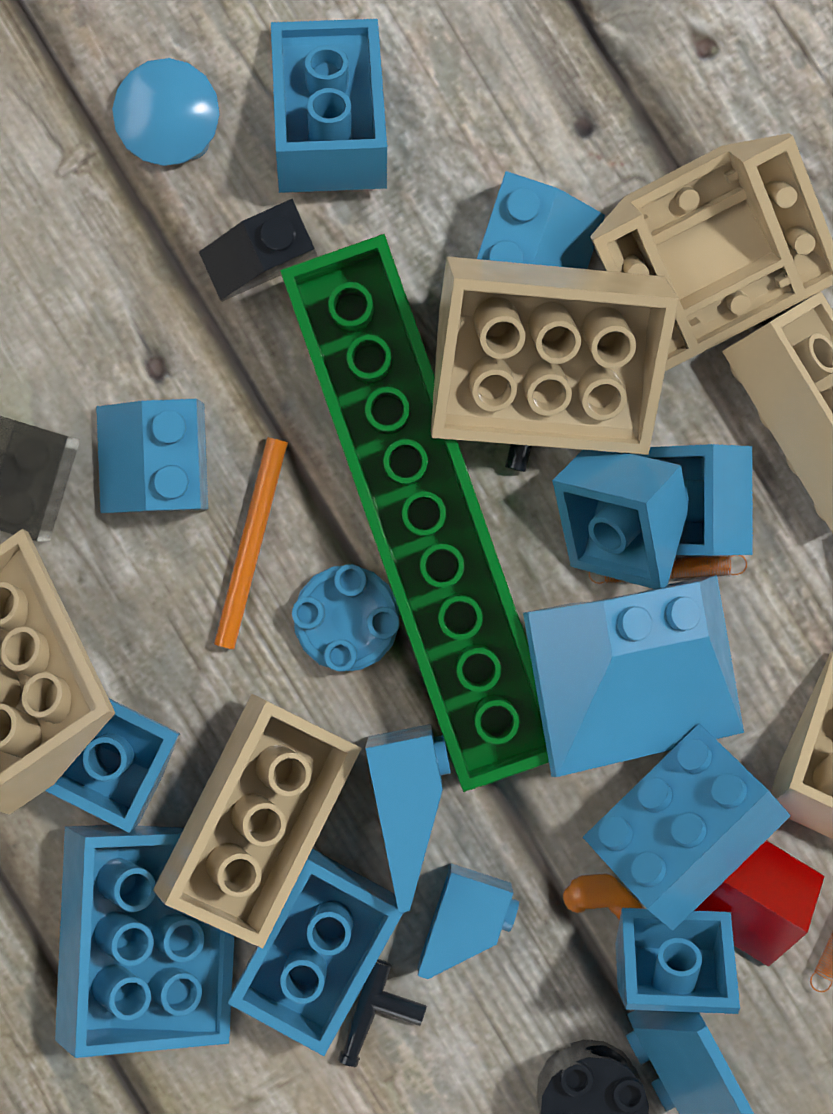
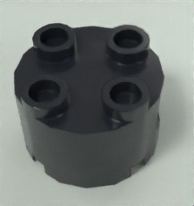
M583 1039L570 1043L571 1047L564 1048L561 1052L556 1051L547 1059L538 1076L536 1099L539 1114H649V1103L637 1069L622 1050L604 1041Z

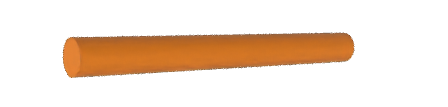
M269 437L266 439L214 645L235 649L288 442Z

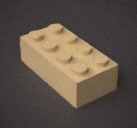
M251 694L153 891L165 905L263 949L362 748Z

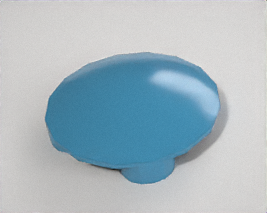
M171 58L147 61L130 71L117 88L112 108L115 130L127 150L145 162L161 166L182 164L190 159L202 157L207 152L209 143L215 136L220 117L217 94L206 75L187 62Z
M353 564L333 566L313 576L300 591L297 602L292 609L295 634L303 650L319 665L338 672L362 670L378 662L393 646L400 626L399 608L390 586L374 572Z

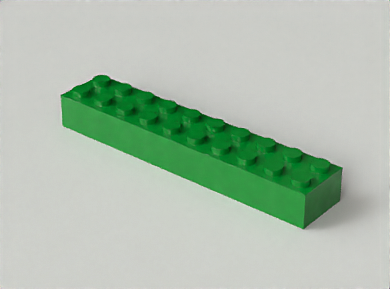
M385 234L280 270L463 792L549 763L529 645L457 440L432 438L431 436L435 376Z

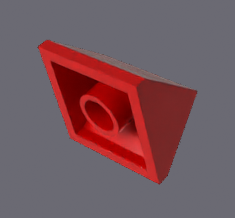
M766 840L694 911L731 912L734 946L769 967L808 933L825 876Z

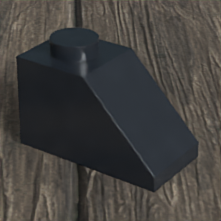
M293 199L241 221L199 251L221 302L281 276L280 270L318 257Z

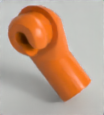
M609 874L581 875L573 879L563 893L565 905L575 913H583L586 909L608 908L620 920L622 908L645 909L616 877Z

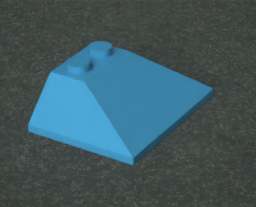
M717 575L670 583L663 588L592 602L569 603L523 613L551 777H560L672 750L699 723L715 739L744 733Z

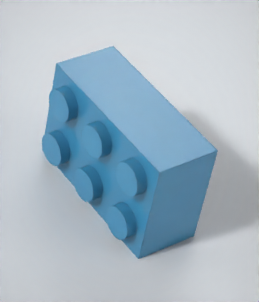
M699 723L583 836V839L646 909L673 931L791 815L771 792Z
M312 849L263 949L258 946L256 947L233 989L228 1004L325 1056L403 914L398 912L395 894Z

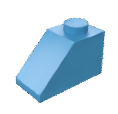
M450 863L418 961L419 977L430 979L497 945L501 930L511 931L519 907V901L512 899L514 892L511 882Z

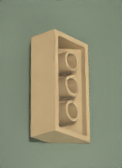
M819 292L722 352L730 363L732 374L744 386L756 406L761 422L771 431L784 452L789 468L799 477L813 500L817 514L827 523L833 533V310L823 293Z

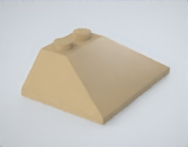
M790 133L723 145L624 196L590 236L605 271L665 276L679 297L665 371L833 285V240L795 139Z

